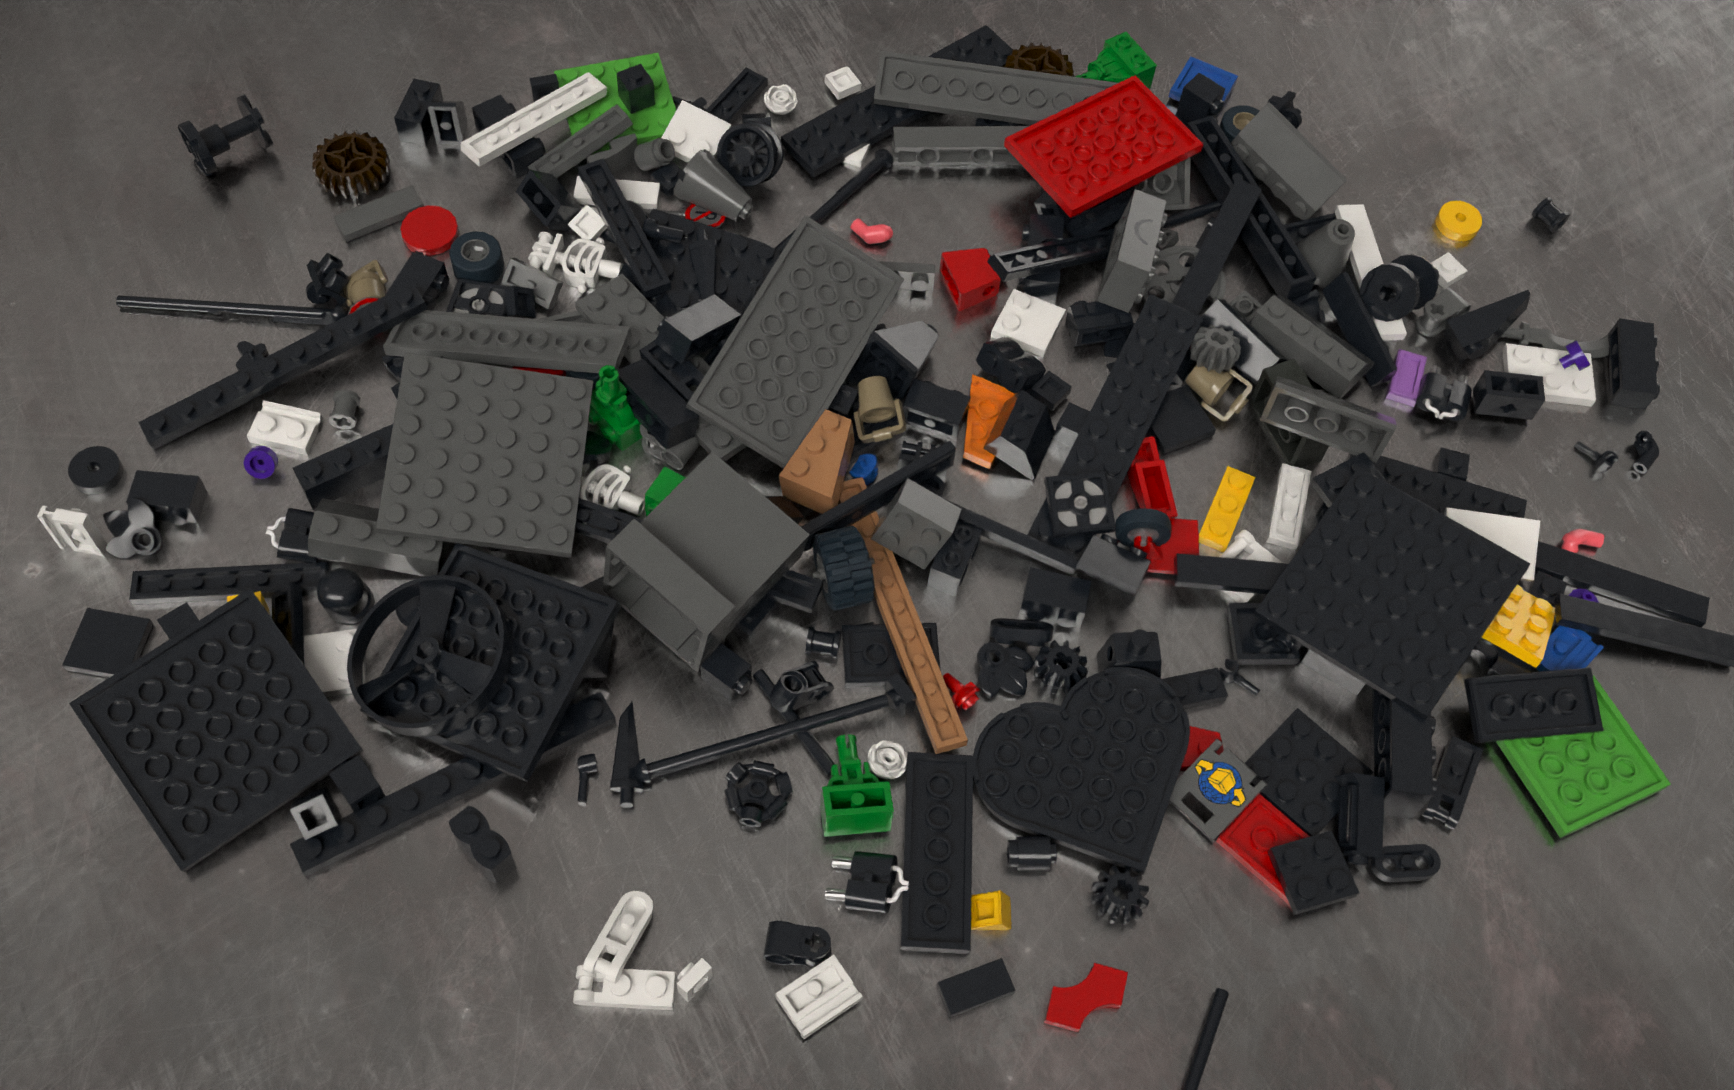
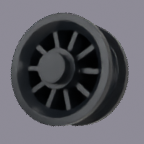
M747 122L735 125L722 135L718 143V162L740 186H754L772 179L778 173L783 163V145L778 134L771 127L761 122Z

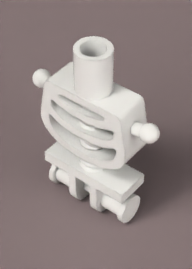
M540 232L539 240L534 243L532 247L533 252L528 257L529 265L540 270V266L543 267V272L552 276L556 264L562 265L565 282L570 286L578 287L580 293L586 292L587 288H595L600 276L616 278L623 267V263L606 260L603 238H597L596 242L585 238L577 239L568 246L565 253H561L564 241L563 234L559 233L556 234L553 244H550L553 241V236L548 232ZM569 267H574L575 272L570 271Z
M590 464L583 465L580 484L581 499L587 500L591 493L593 494V503L601 505L600 502L603 498L602 506L616 511L621 508L638 516L642 514L645 508V498L629 492L632 488L629 476L632 468L629 465H625L621 471L612 465L603 464L591 471L587 477H584L589 469Z

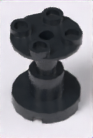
M245 94L236 98L243 118L222 128L214 124L198 132L189 120L178 125V131L189 153L193 154L195 163L205 176L217 172V166L213 157L230 150L229 143L252 133L264 149L273 145L268 132L262 130L261 124L264 123L262 115L256 107L252 108Z
M1414 254L1402 255L1391 261V263L1381 264L1369 271L1362 280L1360 297L1363 298L1369 314L1375 319L1385 322L1399 320L1410 314L1412 310L1424 307L1428 301L1434 298L1439 285V271L1424 257Z

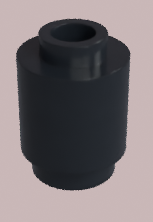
M1049 836L1016 837L1015 840H1008V867H1016L1017 871L1050 870L1051 863L1057 862L1056 843H1050Z

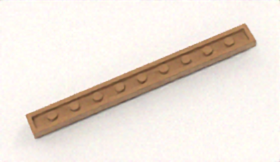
M863 477L843 482V491L839 497L838 504L867 489ZM875 511L851 526L856 527L860 532L867 547L869 557L874 558L875 564L871 565L875 586L874 597L909 687L916 696V705L936 754L967 746L968 738L893 551L871 540L879 521L878 514Z

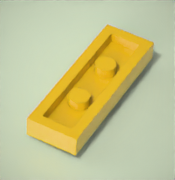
M1227 466L1200 530V544L1222 553L1227 549L1256 477Z

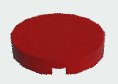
M428 205L411 211L403 219L400 228L403 242L412 252H421L425 256L438 255L449 250L459 235L455 216L449 210L440 206Z

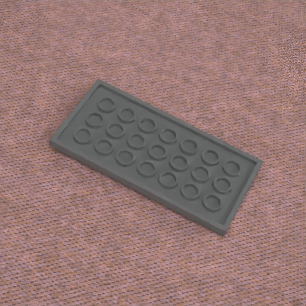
M805 215L687 403L686 408L698 413L701 418L784 469L825 409L829 408L864 349L870 334L874 332L899 290L904 278Z

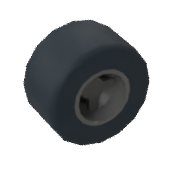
M478 231L464 233L456 238L450 247L449 256L454 275L457 279L464 278L494 283L502 275L504 270L503 254L499 241L494 236Z

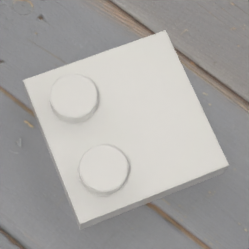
M682 100L661 138L667 139L673 144L675 157L689 163L698 151H704V149L716 157L718 143L722 135L731 128V124Z
M1013 289L992 329L991 337L995 339L1001 337L1011 338L1023 350L1044 357L1064 318L1066 309Z
M357 629L303 636L304 666L326 697L352 694L347 675V660L349 648ZM364 656L362 668L363 684L367 683L366 656Z

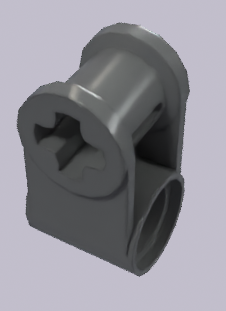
M1448 287L1425 304L1424 314L1416 321V329L1423 336L1435 337L1446 329L1447 320L1468 313L1471 305Z
M642 424L640 425V433L642 435L641 446L647 454L664 461L672 468L683 469L699 447L696 437H693L666 450Z

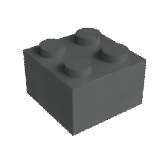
M907 478L881 514L871 540L925 569L953 534L962 509Z

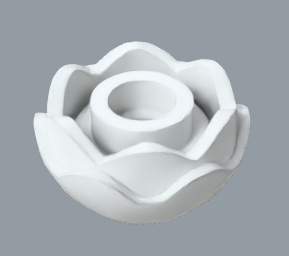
M785 84L771 86L764 95L766 107L777 115L789 114L798 103L796 92Z
M886 740L880 741L878 744L872 745L869 750L868 763L870 769L879 778L886 780L896 779L907 769V753L898 743Z

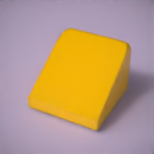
M1001 890L971 895V930H1011V900L1008 895Z

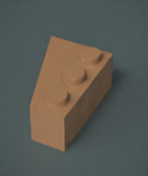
M825 409L779 474L783 496L822 514L838 505L855 443L851 419Z

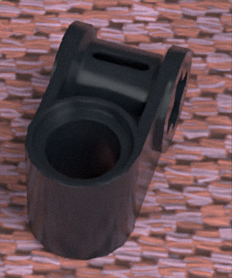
M810 661L802 666L783 672L772 689L769 700L771 705L778 711L791 712L800 707L822 701L832 693L834 686L822 676L818 670L820 666L817 661Z
M786 921L769 922L763 954L764 960L779 965L792 964L814 968L831 957V938L823 928L796 925ZM814 943H820L821 947L818 948L817 952H811Z

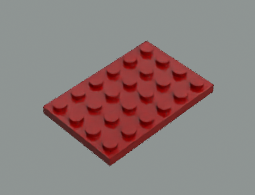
M1134 75L1006 137L1004 147L1064 212L1072 218L1201 152L1203 143Z

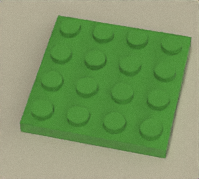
M659 53L554 71V74L557 75L559 88L588 72L607 87V95L566 118L571 136L618 104L629 116L633 125L613 139L635 133L637 145L656 138H661L676 112ZM641 64L654 82L655 105L631 114L619 97L616 73ZM609 142L592 154L610 150Z
M1593 676L1604 731L1496 742L1560 838L1654 795L1671 785L1595 676Z

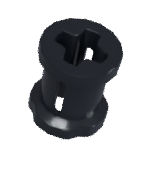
M1547 197L1533 210L1532 216L1540 218L1549 226V231L1554 233L1566 223L1570 214L1567 211L1562 212L1552 203L1553 200Z
M810 626L805 655H811L813 652L831 655L832 659H837L841 631L836 630L835 633L817 631L815 627Z

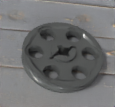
M1173 246L1161 250L1155 264L1152 266L1163 264L1168 268V273L1163 276L1154 273L1150 284L1144 283L1145 291L1141 299L1143 305H1145L1149 297V291L1153 289L1160 290L1164 295L1163 300L1172 303L1180 288V282L1184 281L1190 267L1182 266L1179 259L1183 256H1190L1195 259L1200 249L1191 246ZM1221 270L1208 296L1212 304L1217 299H1223L1225 295L1226 280L1223 270ZM1201 309L1198 316L1201 317L1208 309Z

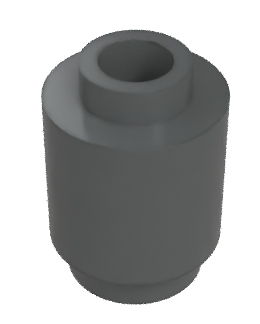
M656 138L639 144L634 151L635 161L639 168L644 171L668 165L675 156L673 144L663 138Z

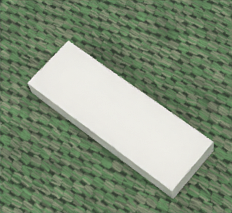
M577 176L573 198L578 204L595 206L580 176ZM615 179L626 200L634 201L644 209H657L660 183Z
M1282 463L1279 470L1266 543L1293 550L1297 549L1311 470Z

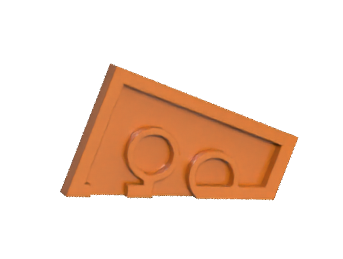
M972 374L963 458L991 469L996 456L983 448L1004 403L1016 393Z

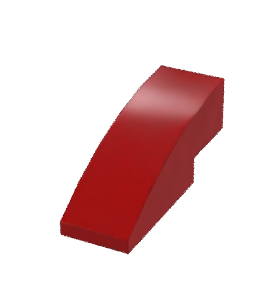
M1145 437L1127 472L1140 509H1154L1165 513L1169 518H1176L1178 514L1164 459L1160 460L1155 437Z

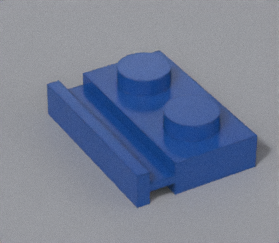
M1559 625L1549 636L1543 660L1535 669L1543 672L1586 668L1604 647L1601 644L1599 646L1591 641L1592 637L1584 631Z

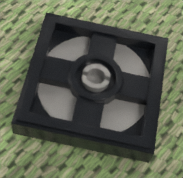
M458 278L446 312L507 317L505 288L508 286Z
M1106 471L1045 477L1044 483L1053 538L1115 532L1116 525Z

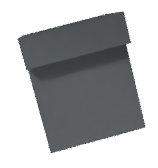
M711 452L641 523L633 519L606 546L603 591L612 599L617 600L628 613L698 673L701 670V665L721 643L724 645L726 636L801 558L809 534L714 452Z

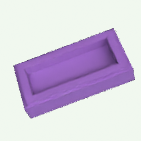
M1402 349L1398 350L1394 361L1397 371L1389 382L1386 399L1412 407L1415 406L1427 357Z

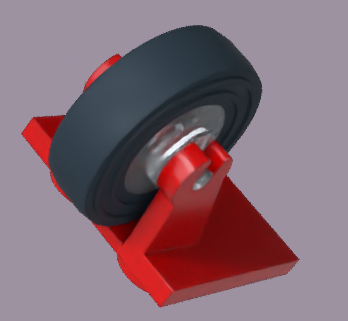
M1146 508L1126 511L1116 519V539L1124 546H1132L1148 554L1146 559L1151 561V565L1147 572L1174 574V557L1177 553L1199 555L1198 520L1169 518L1161 511Z

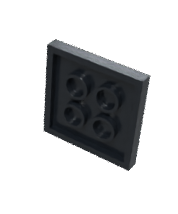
M1299 708L1245 762L1258 775L1250 785L1255 787L1258 782L1264 780L1268 785L1260 794L1309 836L1319 834L1339 812L1341 786L1334 776L1350 772L1372 776L1374 773Z

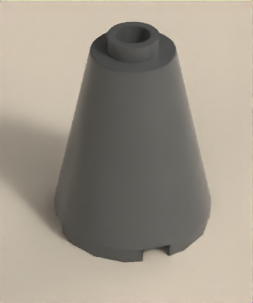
M706 149L698 151L683 171L686 174L683 181L678 179L676 182L674 195L681 200L736 222L741 218L745 220L753 209L751 205L752 198Z
M1333 220L1296 244L1316 275L1314 284L1319 285L1318 287L1325 288L1340 274L1345 272L1355 237L1353 226L1346 220Z

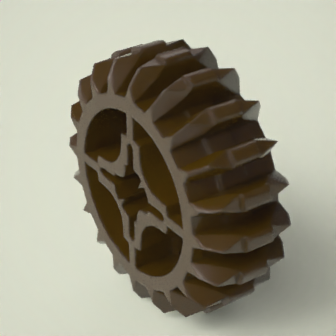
M1031 42L1028 47L1021 45L1018 50L1013 49L1011 55L1006 59L1004 66L1006 68L1074 77L1073 63L1068 60V55H1062L1061 49L1054 50L1052 44L1049 47H1045L1042 45V42L1039 46H1035Z
M357 129L352 134H348L345 130L343 135L338 136L334 133L333 139L324 138V145H317V152L313 153L312 169L317 182L326 192L333 193L335 197L342 194L345 199L350 195H354L358 199L359 194L365 193L369 196L371 189L378 190L379 184L385 183L386 176L389 175L390 159L385 146H383V143H380L376 136L371 137L368 132L360 135Z

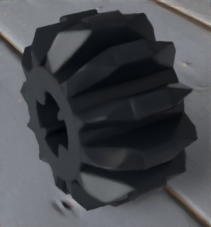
M1054 640L1051 642L1050 647L1043 645L1040 648L1039 655L1035 657L1033 664L1036 667L1034 678L1042 679L1040 683L1041 689L1051 686L1053 695L1058 692V689H1062L1067 695L1076 683L1087 676L1088 670L1085 667L1087 657L1079 656L1080 646L1071 649L1069 648L1068 640L1063 643V646H1060Z
M1116 865L1110 868L1109 873L1101 871L1098 875L1099 881L1093 882L1091 890L1095 893L1091 898V904L1101 905L1097 914L1098 916H1104L1108 913L1110 915V924H1114L1118 917L1124 925L1129 924L1131 917L1138 920L1143 914L1141 909L1147 908L1149 900L1144 897L1149 892V886L1139 885L1142 880V874L1135 875L1134 877L1130 876L1131 869L1129 866L1125 867L1123 873H1120ZM1120 891V895L1116 897L1114 892ZM1122 894L1126 896L1125 900L1119 899Z

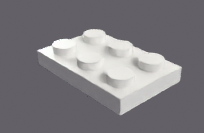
M1507 343L1502 350L1504 372L1543 376L1545 401L1592 407L1596 401L1591 354L1584 353L1590 366L1579 371L1576 364L1564 369L1559 361L1560 358L1570 354L1568 351Z

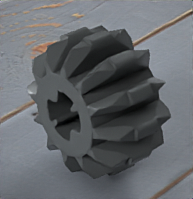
M1210 324L1208 328L1201 327L1190 345V359L1197 361V367L1204 366L1207 368L1208 372L1211 369L1219 374L1223 370L1230 371L1235 362L1238 361L1241 353L1240 339L1233 336V331H1225L1223 326L1216 328Z

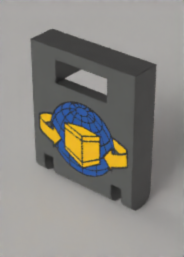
M1216 739L1177 779L1169 801L1212 843L1268 785L1264 780H1261L1255 787H1252L1250 783L1258 775L1230 749L1226 748L1220 755H1217L1215 752L1223 744L1219 739ZM1189 792L1213 814L1206 824L1183 803Z

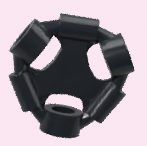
M754 760L753 764L738 762L730 769L725 778L727 780V789L724 790L730 811L736 812L740 823L750 827H760L761 823L769 818L774 820L788 805L786 800L789 794L793 793L787 772L775 769V764ZM749 772L752 773L753 779L742 789L738 788L747 778ZM772 777L775 779L779 793L778 796H774L768 787L767 781ZM745 803H756L763 806L764 812L755 807L743 806Z

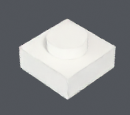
M848 66L825 75V84L838 100L861 91V82Z
M587 204L568 224L581 238L595 241L607 229L603 219Z
M1449 252L1431 262L1433 267L1439 271L1438 283L1443 289L1464 278L1468 271Z
M703 958L695 965L692 962L689 963L678 975V993L687 1002L713 977L712 967Z

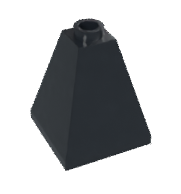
M923 321L874 331L870 334L855 369L866 378L872 376L885 377L893 400L900 399L902 403L940 335L932 325L926 324Z

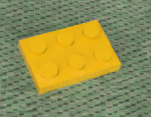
M1517 584L1482 638L1536 668L1543 660L1555 618V607L1551 606L1548 601L1524 591Z

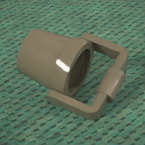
M373 260L348 277V284L343 289L347 298L345 302L351 307L356 301L364 297L380 299L386 296L385 284L389 280L382 265L377 260Z
M1196 365L1185 381L1204 400L1200 405L1223 422L1230 421L1235 413L1239 414L1249 401L1247 399L1253 391V385L1232 369L1227 372L1222 371L1219 374L1215 370L1211 369L1208 372L1204 366L1197 367ZM1235 377L1245 384L1247 388L1242 394L1237 396L1230 405V410L1223 417L1211 407L1224 395Z
M872 376L861 380L858 383L860 408L854 412L859 439L864 443L874 441L877 443L903 433L906 430V422L900 399L893 400L887 379L883 376ZM897 414L899 425L885 427L865 435L863 422L878 423L891 419Z

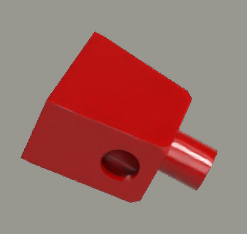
M985 248L943 252L941 255L939 271L958 311L965 310L998 294L1001 278L987 262L990 254Z

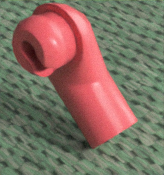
M859 218L854 220L850 226V229L868 244L883 243L890 240L893 236V230L890 226L884 224L868 226Z
M1574 529L1563 535L1562 540L1564 541L1561 549L1577 553L1579 544L1601 548L1604 542V534L1585 529Z

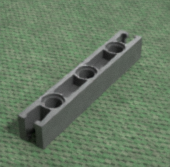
M1029 126L893 127V166L1021 165L1004 147L1006 137Z

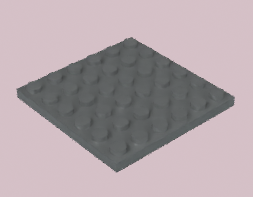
M405 353L376 532L571 558L593 381Z

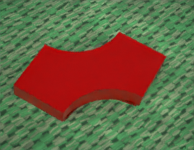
M1094 963L1087 978L1079 984L1071 987L1053 986L1044 1023L1078 1033L1084 1019L1092 1012L1103 1008L1119 1009L1122 1006L1128 972Z

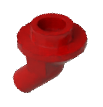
M946 673L943 675L947 688L954 693L951 698L956 710L962 707L967 711L980 699L976 695L980 689L973 682L970 681L964 686L952 674Z

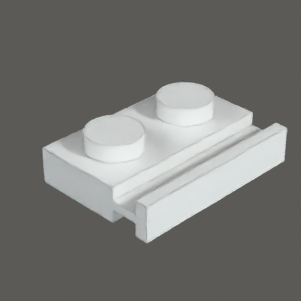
M263 400L261 412L258 411L247 434L249 442L308 455L319 431L318 426L324 420L322 414Z
M42 505L37 517L59 548L64 549L66 545H70L74 551L104 556L107 542L88 513L75 508L70 510L56 508L55 512H51L47 506Z
M832 955L775 993V998L793 1025L796 1026L803 1040L862 1001L863 998L835 955Z

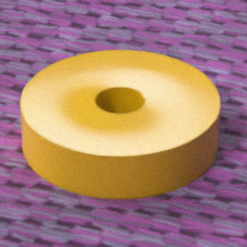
M1450 201L1445 203L1436 216V226L1445 237L1451 240L1468 241L1474 238L1481 228L1482 216L1473 205L1467 202Z

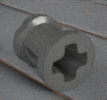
M347 389L337 390L333 393L334 409L330 413L328 421L336 428L352 429L357 423L355 410L360 404L361 398L354 391Z

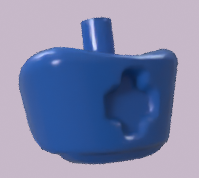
M871 453L860 455L849 472L850 476L853 479L863 477L866 485L872 483L879 472L876 455Z

